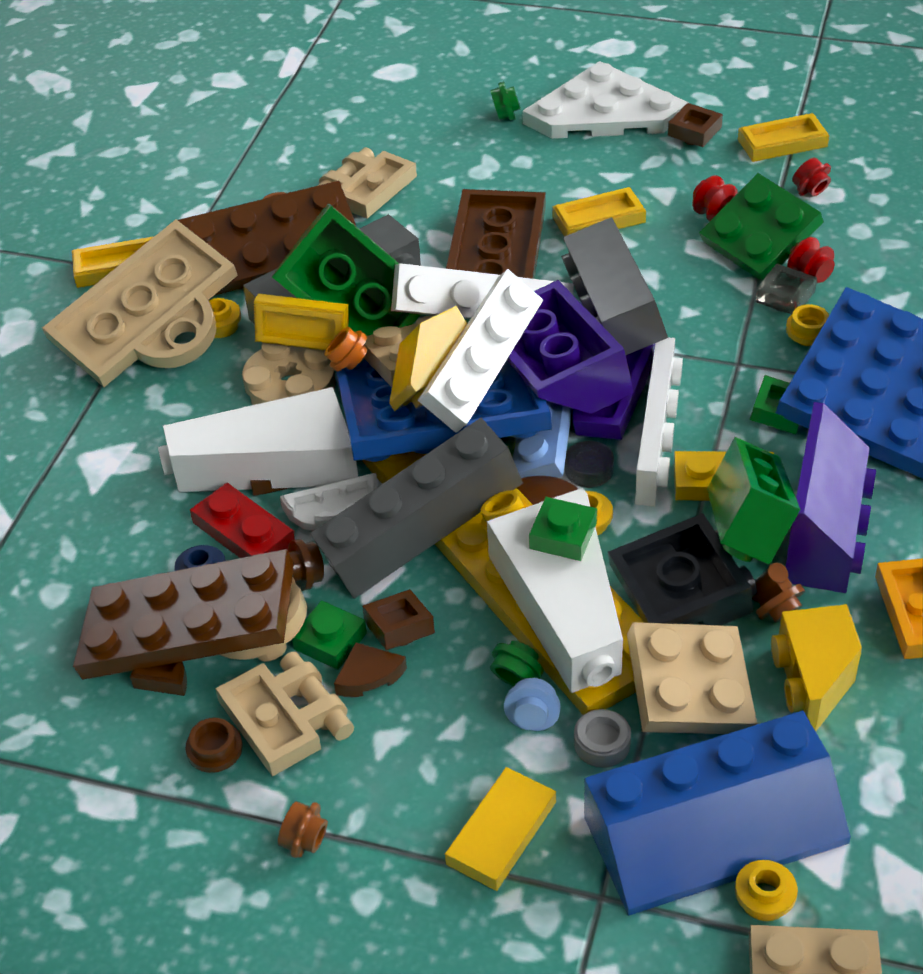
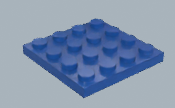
M845 287L781 397L775 413L809 429L814 402L824 403L869 447L870 456L923 479V319L910 312L874 299L867 294Z
M364 358L352 370L345 367L341 371H336L354 461L365 459L377 462L385 460L394 454L413 451L420 454H428L481 417L499 438L508 436L528 438L540 431L552 430L551 411L546 400L537 397L507 360L467 425L457 433L425 406L416 409L411 402L394 411L389 403L392 387Z

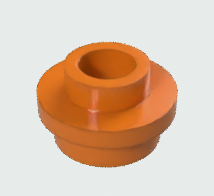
M350 327L341 330L330 342L324 354L331 360L330 366L337 372L345 367L349 370L355 368L367 353V348L364 346L367 336L362 331L354 332Z

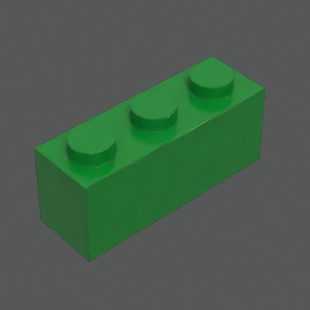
M734 437L707 488L720 543L723 544L726 552L739 560L751 562L755 558L770 565L801 509L781 458Z

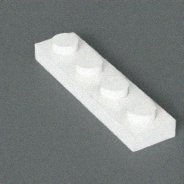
M399 263L395 265L391 311L438 315L457 306L464 319H471L500 275ZM518 277L533 291L554 282ZM561 282L573 295L574 284Z
M509 269L503 272L490 288L418 401L454 432L457 433L466 426L543 299Z
M668 337L655 343L637 465L635 505L655 507L657 488L667 487L670 458L662 457V452H672L674 423H667L666 421L667 418L676 419L679 390L671 389V385L680 386L683 358L674 357L675 338Z

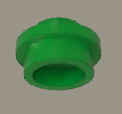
M505 82L498 83V88L490 90L499 120L508 117L510 121L515 120L514 111L521 109L514 86L506 88Z
M513 640L510 644L498 643L492 651L494 660L490 665L491 671L499 679L513 687L519 681L526 678L540 679L544 673L543 667L538 662V653L522 642Z

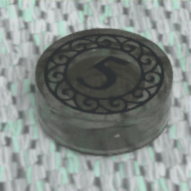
M582 441L572 445L566 451L565 474L575 485L592 488L601 486L611 479L614 471V455L608 446L597 441Z

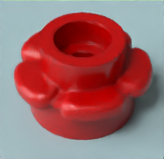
M815 157L804 162L792 177V182L797 186L799 195L803 196L810 193L812 196H817L822 193L831 182V178L828 176L831 172V166L828 163L823 165Z

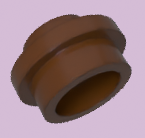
M301 539L290 541L288 553L294 562L292 577L301 591L310 590L314 583L321 582L324 578V563L320 549L313 541L308 543Z
M207 718L198 722L192 728L186 741L185 750L187 758L194 768L202 772L215 773L226 770L237 762L242 754L243 743L239 731L228 721L221 718Z

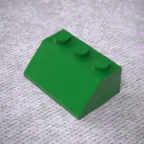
M329 203L298 239L272 275L273 279L296 298L348 304V327L354 332L362 331L366 336L373 335L375 330L382 327L393 326L401 328L412 325L421 315L391 311L395 265L399 263Z

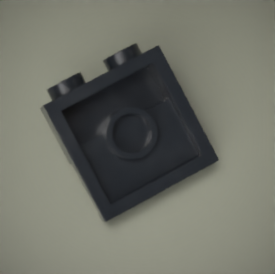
M703 513L608 551L609 564L644 623L690 625L699 623L700 625L722 626L753 613L752 596L757 595L754 578L745 565L738 567L732 558L733 556L724 550L723 544L720 543L718 531L713 529Z

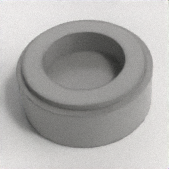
M598 709L584 714L577 721L574 729V747L577 755L584 762L595 767H611L619 764L627 757L631 745V729L623 716L611 710Z

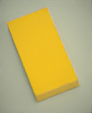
M810 113L741 127L738 129V141L751 161L755 162L828 147L829 134L816 116Z
M630 187L552 206V218L563 236L572 234L610 217L613 218L618 229L646 223V210Z
M153 237L72 250L73 274L76 287L80 288L97 284Z
M258 293L254 300L255 342L326 350L334 337L341 330L348 327V304Z
M505 767L446 851V865L498 891L556 804V791Z

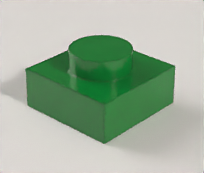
M764 375L749 420L796 435L799 424L775 413L779 401L790 383Z
M545 497L529 533V549L581 561L597 524V508Z
M321 600L305 619L300 631L292 639L294 650L338 670L348 658L355 643H360L367 634L366 621Z

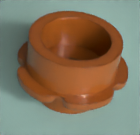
M296 801L288 810L279 831L278 845L290 850L291 857L300 858L305 850L315 853L320 847L328 826V821L321 818L320 804L314 802L311 806Z

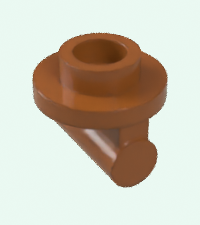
M772 563L755 580L757 595L752 596V600L758 602L761 606L756 611L760 620L770 615L774 622L777 623L781 621L782 612L798 610L802 607L798 598L805 593V589L801 584L792 585L788 579V570L783 564Z

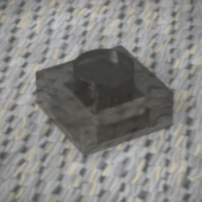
M776 264L757 287L755 302L792 315L793 311L797 307L805 305L816 291L817 277Z

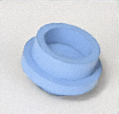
M526 678L519 681L508 691L504 702V712L509 721L515 726L524 730L541 731L550 728L558 720L560 701L554 688L548 682L538 678Z

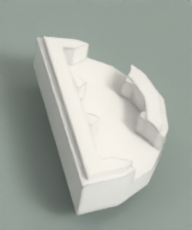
M376 473L282 495L280 496L281 506L290 521L303 529L314 531L378 487Z

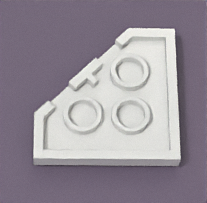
M599 61L524 109L523 124L552 139L568 138V131L591 130L592 137L624 135L625 128L646 127L647 134L665 133L668 130V122L689 102L672 95L670 92L656 88L640 78L626 74L610 64Z

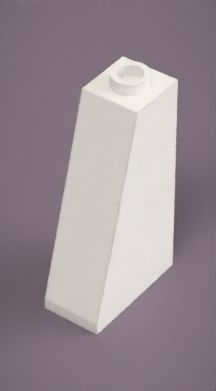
M333 387L164 425L167 445L158 447L164 475L174 473L179 492L216 491L225 483H229L237 490L252 489L250 480H271L272 489L319 487L358 477L348 429Z
M583 488L554 498L590 507L588 495ZM543 502L487 521L488 554L571 693H574L589 686L603 685L613 677L621 675L623 637L596 527L581 561L529 549V533Z

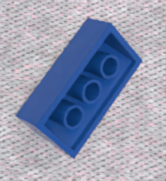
M803 710L584 778V819L628 916L736 881L740 870L753 861L770 860L785 865L850 843L851 836L830 755Z

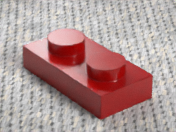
M225 483L190 509L192 522L239 558L288 550L290 541L295 540L293 529L229 483Z

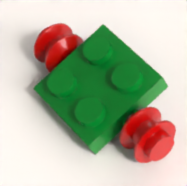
M757 173L739 192L734 185L724 184V180L718 175L702 180L694 189L693 210L698 214L706 213V218L710 221L699 232L702 241L761 282L765 283L787 259L788 274L793 277L801 275L802 283L806 286H814L817 283L824 282L833 272L835 266L834 250L829 246L820 248L819 240L815 237H810L824 223L821 212L761 174Z

